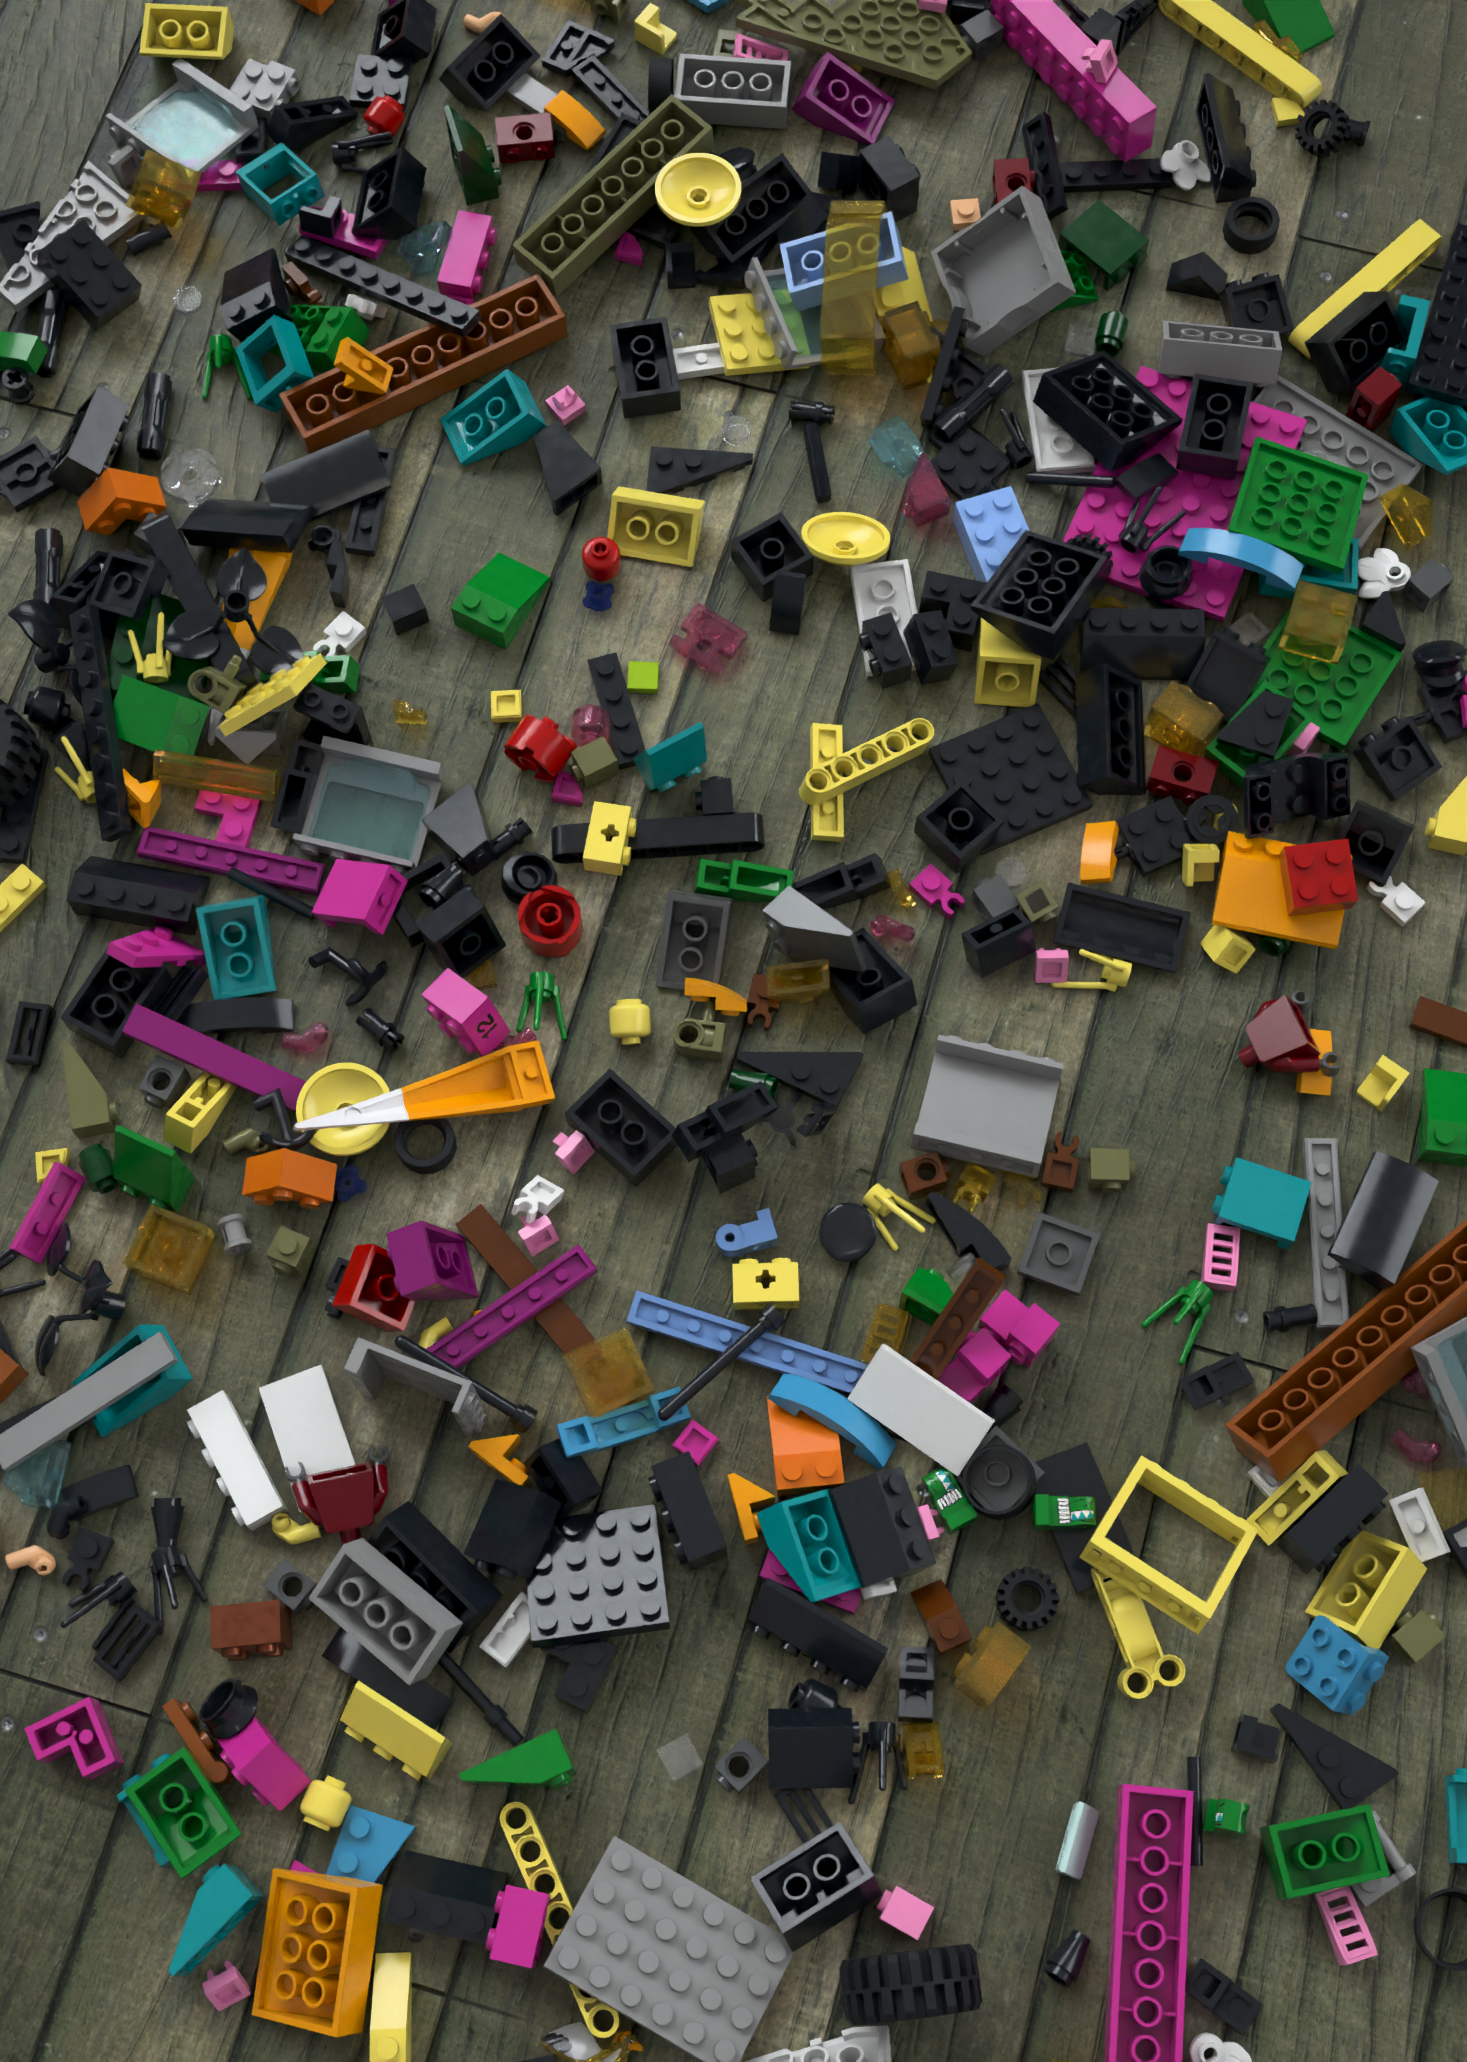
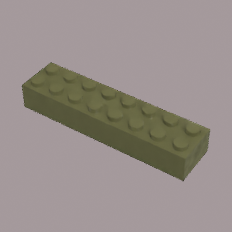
M671 94L512 244L516 264L531 276L539 273L550 292L555 297H558L657 202L655 182L658 174L667 163L685 154L709 153L714 148L713 127Z

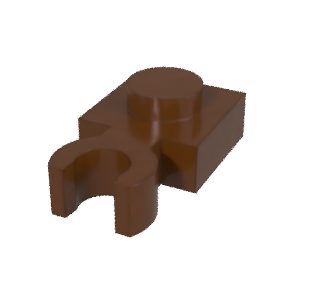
M292 262L282 267L285 276L284 286L292 296L297 295L304 303L307 302L308 305L324 306L320 300L322 298L320 292L310 285L309 279Z
M753 974L747 1006L754 1007L755 1009L748 1015V1028L753 1027V1022L756 1018H762L765 1020L764 1031H769L771 1028V1015L769 1011L778 1012L784 979Z
M1058 1132L1053 1142L1057 1154L1047 1153L1040 1186L1072 1193L1080 1159L1073 1158L1071 1155L1077 1150L1079 1138L1074 1136L1072 1145L1066 1147L1060 1141L1062 1133Z

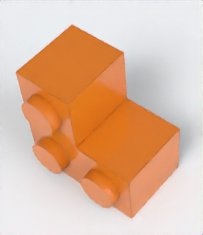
M108 467L77 501L85 530L102 535H112L126 519L143 522L150 512L159 515L167 507L158 477Z
M286 1148L249 1157L246 1161L242 1196L253 1198L255 1204L271 1206L275 1201L294 1200L300 1202L299 1206L303 1208L317 1209L320 1204L333 1202L337 1164Z

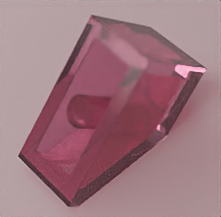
M926 453L919 455L906 486L905 500L902 502L906 517L908 519L912 518L916 527L947 516L950 507V498Z

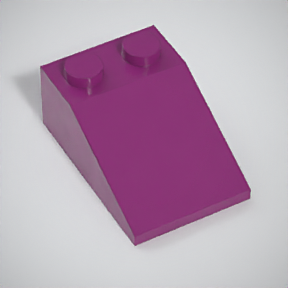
M826 52L812 67L791 110L814 126L870 146L875 142L895 99L829 52Z
M422 1220L386 1233L389 1243L387 1245V1254L394 1264L396 1273L394 1284L402 1297L416 1301L474 1299L479 1297L463 1235Z

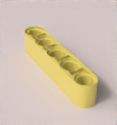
M923 718L913 719L812 768L807 772L799 788L801 799L809 805L821 804L921 755L934 736L933 725ZM912 734L919 735L922 740L916 739ZM887 746L895 748L897 752L890 751ZM861 758L868 759L872 765L864 763ZM836 771L844 772L847 777H841ZM810 783H816L821 787V790L813 788Z

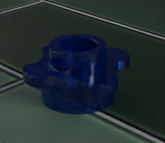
M590 581L586 584L587 594L583 599V605L594 611L609 610L612 607L611 595L615 592L614 586L610 583L605 585L597 584L595 581Z
M348 1165L336 1173L334 1187L338 1192L337 1198L342 1202L349 1201L351 1196L357 1193L362 1194L367 1189V1184L359 1177V1169L355 1165ZM346 1181H351V1185L346 1186Z

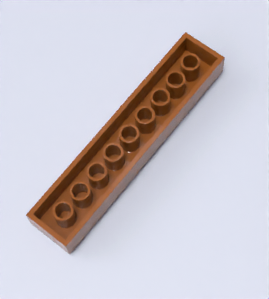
M535 274L469 305L480 311L482 319L465 338L430 323L370 351L393 367L385 394L344 387L346 373L337 367L280 393L279 397L284 413L307 454L309 455L374 428L567 337L566 317L540 274Z
M1467 1219L1402 1273L1394 1285L1381 1291L1225 1424L1237 1451L1277 1482L1281 1483L1417 1365L1410 1347L1467 1317Z

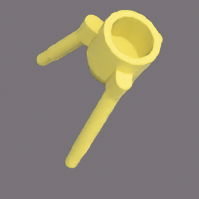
M160 612L157 624L156 653L146 655V660L143 661L134 631H128L137 663V674H143V680L149 683H163L168 681V677L171 676L170 665L173 654L166 650L165 656L163 655L164 614Z
M61 737L66 751L80 773L77 779L79 783L77 785L59 766L55 767L56 773L72 788L80 801L85 800L87 803L96 802L92 771L85 770L67 737Z
M1081 949L1079 951L1080 955L1104 965L1101 978L1107 979L1106 982L1067 981L1051 984L1053 988L1106 989L1115 992L1117 985L1126 987L1132 963Z
M879 1183L874 1185L862 1200V1203L868 1207L867 1210L872 1214L876 1227L893 1251H897L898 1246L878 1217L879 1214L885 1217L893 1211L920 1233H924L925 1228L896 1205L897 1203L931 1224L936 1222L934 1217L897 1196L889 1188L885 1189Z

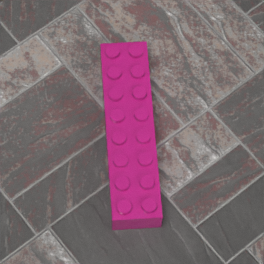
M991 0V13L1004 27L1003 37L1007 40L1008 45L1024 58L1028 66H1032L1038 72L1043 82L1049 84L1057 92L1058 97L1074 110L1079 119H1083L1091 127L1094 135L1100 137L1114 155H1117L1125 163L1152 146L1157 107L1117 66L1107 83L1096 82L1094 73H1089L1085 70L1090 60H1082V55L1087 48L1096 49L1097 46L1052 0Z
M1121 1784L1117 1788L1104 2062H1182L1194 1791Z

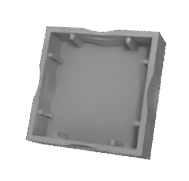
M1023 186L989 209L977 222L960 230L931 251L942 285L950 297L952 312L954 306L966 309V319L970 320L965 338L961 337L963 344L966 348L983 357L1076 293L1042 200Z

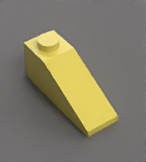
M1467 776L1442 804L1435 817H1429L1425 829V835L1429 836L1427 848L1463 856L1466 854Z
M204 1072L166 1113L163 1140L191 1154L209 1134L237 1086Z
M1325 1449L1316 1451L1246 1521L1258 1529L1257 1534L1268 1546H1271L1313 1509L1348 1473Z
M412 1952L376 1953L370 2022V2062H411Z

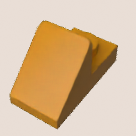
M349 337L340 341L334 366L346 373L343 386L350 389L385 394L393 367Z
M123 768L129 814L143 828L149 827L161 804L162 780L155 779L140 784L137 779L133 778Z
M520 1435L475 1440L468 1445L470 1451L510 1483L528 1487L531 1483L529 1476L526 1475L528 1470L525 1465L514 1457L511 1461L507 1460L521 1443Z
M735 1473L728 1474V1483L745 1545L758 1542L757 1532H761L762 1528L756 1514L758 1511L751 1512V1509L775 1502V1496Z

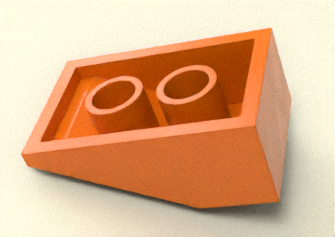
M767 1396L777 1496L814 1493L844 1485L839 1434L802 1410L794 1416L769 1400V1396Z

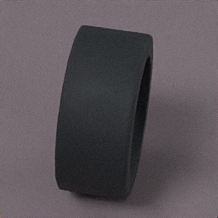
M652 57L650 59L648 74V110L650 113L660 106L671 94L673 95L674 64L672 58Z
M1254 196L1242 197L1233 202L1227 210L1222 230L1224 239L1231 248L1240 253H1261L1268 249L1275 241L1280 222L1279 214L1273 204L1263 198ZM1242 216L1257 217L1267 225L1268 229L1266 232L1258 235L1246 234L1237 228L1235 220Z
M446 1118L400 1122L394 1134V1147L402 1164L410 1171L419 1174H434L443 1170L453 1160L457 1150L455 1133ZM422 1125L435 1126L444 1136L442 1151L437 1156L427 1160L415 1158L407 1149L409 1134L415 1128Z

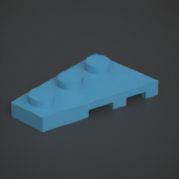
M350 1805L326 1875L355 1878L376 1883L417 1827Z

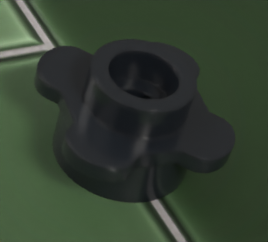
M318 525L312 531V540L308 542V547L312 552L322 551L328 555L333 538L340 540L342 537L341 532L338 529L333 530L328 525Z

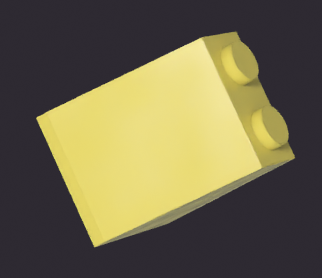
M980 618L974 704L1030 707L1035 705L1041 656L1025 651L984 619Z

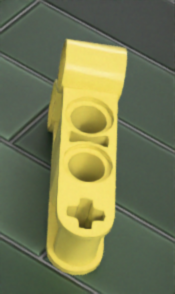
M1092 1568L1091 1575L1127 1667L1118 1676L1117 1684L1120 1692L1128 1698L1141 1699L1151 1693L1154 1682L1165 1687L1180 1684L1185 1677V1665L1177 1656L1163 1654L1142 1598L1113 1579L1104 1582L1103 1580L1109 1578V1576ZM1164 1661L1171 1662L1175 1669L1174 1676L1169 1681L1164 1680L1159 1672L1160 1665ZM1133 1673L1139 1674L1143 1679V1687L1137 1693L1132 1692L1127 1684L1129 1676Z

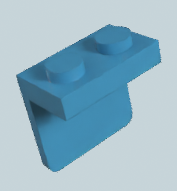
M1319 1615L1315 1617L1286 1664L1285 1669L1292 1678L1331 1710L1354 1715L1365 1704L1366 1694L1373 1683L1382 1677L1385 1671L1384 1666L1389 1657L1380 1649L1361 1645L1330 1619Z

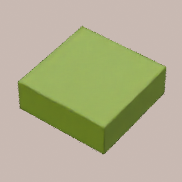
M629 661L628 693L658 694L659 662Z

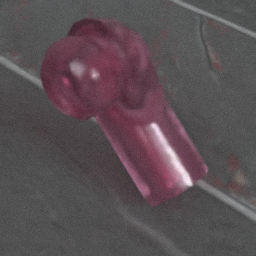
M878 915L876 920L870 923L871 931L877 936L885 933L888 936L906 942L911 941L915 936L913 927L902 924L887 915Z
M316 1022L302 1035L285 1032L282 1047L302 1052H313L326 1041L329 1029L325 1023Z
M1403 1427L1390 1437L1403 1455L1411 1462L1431 1463L1438 1459L1442 1451L1441 1445L1435 1440L1413 1441Z

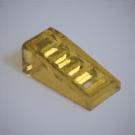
M878 1302L859 1362L870 1364L875 1356L870 1354V1350H878L882 1345L873 1342L874 1337L892 1342L893 1344L890 1348L897 1352L910 1312ZM882 1313L899 1318V1325L880 1319ZM879 1325L897 1332L893 1336L877 1331V1327Z

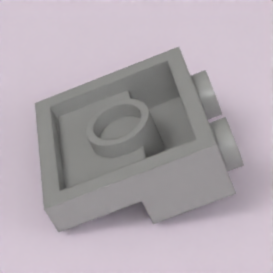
M248 59L229 90L252 105L256 118H266L267 124H270L275 105L288 104L291 97L297 94L300 82L296 70L272 60L267 66Z

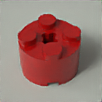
M526 714L503 747H505V755L524 772L527 769L535 771L537 773L534 778L545 783H553L570 759L571 752L577 748V744L569 737L563 736L558 732L559 726L552 719L543 717L542 720H539L530 714Z
M554 885L543 886L533 893L532 891L528 893L519 905L518 922L524 944L534 953L544 957H565L579 943L583 932L581 911L574 896L568 890Z

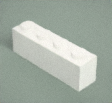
M222 1390L187 1409L191 1417L187 1424L195 1439L202 1438L206 1446L202 1450V1454L210 1468L216 1466L221 1477L216 1479L225 1497L231 1495L236 1505L231 1510L240 1526L246 1524L249 1529L254 1531L270 1522L277 1513L288 1512L230 1397Z

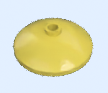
M690 153L673 159L662 168L655 182V197L662 212L673 221L687 226H708L724 220L736 209L741 198V181L735 168L721 157L708 153Z
M831 512L808 520L802 527L801 540L816 558L833 565L850 567L871 563L883 556L890 546V533L884 525L868 516L850 512Z
M346 1062L329 1065L312 1075L302 1087L296 1104L297 1122L299 1123L390 1092L389 1088L375 1071L364 1065ZM390 1123L319 1129L309 1143L326 1154L352 1156L376 1145L387 1132Z

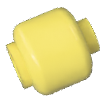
M642 999L617 1000L616 1005L610 1008L609 1023L611 1036L621 1039L622 1045L641 1044L640 1038L646 1037L651 1033L650 1008L642 1004Z
M329 1775L326 1776L325 1781L313 1780L300 1805V1811L305 1815L303 1821L325 1831H329L330 1827L340 1826L352 1800L351 1795L344 1791L346 1783Z

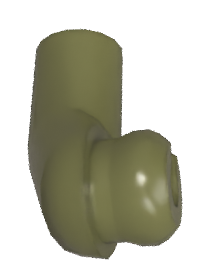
M247 1128L223 1141L230 1155L243 1148L258 1153H264L270 1148L269 1145L260 1141L259 1134L261 1131Z

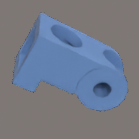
M769 1208L756 1211L758 1219L756 1221L739 1226L725 1224L720 1227L716 1234L719 1252L723 1256L732 1258L778 1246V1237Z

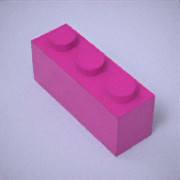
M458 211L437 280L440 294L445 296L446 294L457 295L475 300L476 293H481L483 287L482 273L484 269L487 270L489 267V250L491 246H495L497 240V229L493 228L492 216Z

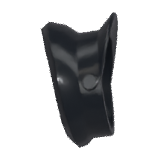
M738 147L725 151L718 156L735 168L740 181L748 179L757 172V166L754 165L755 152L753 150Z
M1162 546L1148 553V558L1140 568L1139 580L1143 589L1151 596L1164 600L1173 599L1182 595L1190 587L1193 580L1192 561L1189 558L1178 555L1180 548Z
M1450 640L1424 643L1412 652V657L1416 662L1414 669L1417 670L1421 679L1431 686L1441 688L1452 686L1463 676V662H1465L1464 657L1467 654V649L1462 644Z
M526 851L522 854L514 855L505 862L502 868V889L510 901L520 905L523 898L531 891L533 893L547 885L557 886V873L551 861L544 855Z
M841 1203L829 1209L824 1215L820 1224L819 1237L822 1247L829 1256L837 1261L852 1262L861 1259L870 1251L876 1240L877 1227L872 1214L867 1209L854 1203Z
M238 1678L227 1679L217 1685L208 1694L201 1706L199 1719L203 1722L202 1726L208 1729L214 1738H227L241 1732L249 1725L256 1714L257 1692L251 1686L241 1685L242 1681Z

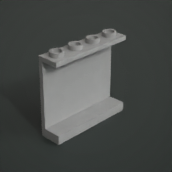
M939 1035L918 1122H916L911 1148L929 1153L937 1151L938 1155L1038 1178L1064 1064L1048 1057L1037 1058L1025 1055L1018 1050L1007 1051L994 1048L988 1043L977 1044L964 1041L960 1037L953 1035Z
M357 1338L344 1370L364 1397L376 1401L385 1378L388 1377L454 1403L452 1413L466 1437L472 1439L475 1431L481 1432L486 1422L487 1414L484 1413L485 1407L471 1381L362 1338Z

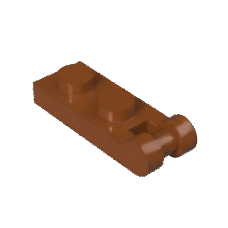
M173 1698L162 1706L207 1777L214 1783L221 1785L229 1784L234 1778L231 1772L232 1768L228 1764L219 1761L213 1751L217 1747L215 1741L207 1730L202 1732L199 1730L194 1722L198 1716L189 1702L182 1703L180 1700Z

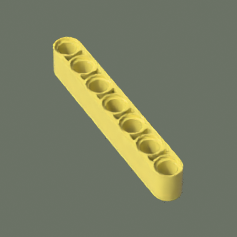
M1158 0L1159 8L1166 17L1277 98L1293 101L1303 110L1323 91L1321 81L1313 73L1212 0Z
M1421 219L1417 220L1293 330L1288 342L1308 359L1312 360L1305 345L1309 338L1363 292H1390L1438 248L1443 237Z
M511 1802L501 1811L500 1822L528 1889L537 1891L536 1884L542 1875H551L555 1881V1888L550 1893L551 1897L544 1924L554 1946L563 1929H556L552 1925L551 1914L557 1908H564L570 1917L574 1906L533 1812L521 1802ZM515 1809H522L526 1814L525 1824L518 1829L511 1828L508 1823L509 1814ZM528 1842H537L541 1850L540 1856L533 1862L525 1861L522 1855L523 1847ZM569 1983L590 2032L599 2038L610 2037L616 2033L621 2023L620 2013L593 1997L584 1996L580 1989ZM602 2009L611 2012L614 2018L612 2028L606 2032L597 2029L594 2022L595 2015Z

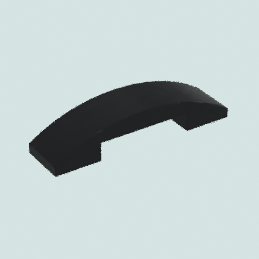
M246 997L189 1004L176 1022L204 1035L261 1030L263 1034L294 1031L293 1001L283 998Z
M342 1627L339 1628L322 1654V1657L433 1730L437 1729L454 1700L424 1680L408 1685Z

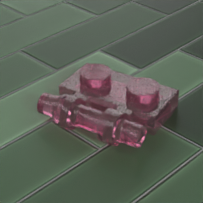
M698 602L681 624V630L688 635L682 639L675 634L671 638L669 645L678 650L677 653L684 658L689 656L700 663V667L707 672L711 670L720 675L725 668V664L718 661L717 658L721 654L731 660L747 639V632ZM700 641L710 647V649L705 653L695 647V644Z

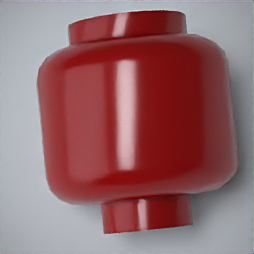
M388 95L374 98L363 116L364 122L368 126L366 131L370 135L391 132L392 135L388 139L393 138L405 121V115L402 112L403 106Z
M595 537L585 544L582 549V564L585 573L596 581H607L618 574L621 568L620 550L612 539Z

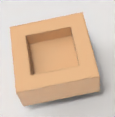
M978 198L950 200L949 208L953 231L962 230L981 218Z

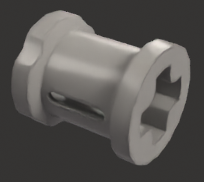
M231 1214L222 1217L216 1222L218 1230L222 1232L225 1242L223 1250L226 1255L240 1254L253 1246L252 1240L247 1238L243 1223L245 1219L243 1214Z

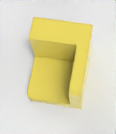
M652 3L634 21L635 40L661 55L677 39L675 31L660 23L659 7Z
M1183 844L1182 881L1186 887H1193V882L1214 880L1215 862H1219L1220 850L1215 844Z
M1214 925L1201 941V946L1215 963L1236 974L1256 950L1240 930Z
M1382 1055L1360 1085L1356 1094L1382 1112L1410 1073Z

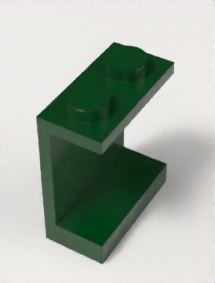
M1098 199L1060 233L1058 246L1060 250L1073 251L1075 249L1106 274L1103 289L1108 291L1115 284H1121L1130 270L1134 267H1140L1145 262L1148 256L1146 252L1149 239Z

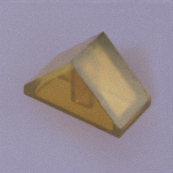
M1404 483L1378 497L1406 549L1432 535V499Z
M822 959L766 966L768 998L808 1004L829 992V960Z
M933 1722L932 1724L903 1723L906 1779L941 1778L944 1775L938 1722Z

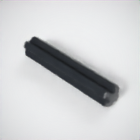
M816 422L806 423L803 426V434L815 499L818 503L829 502L832 494L819 425Z

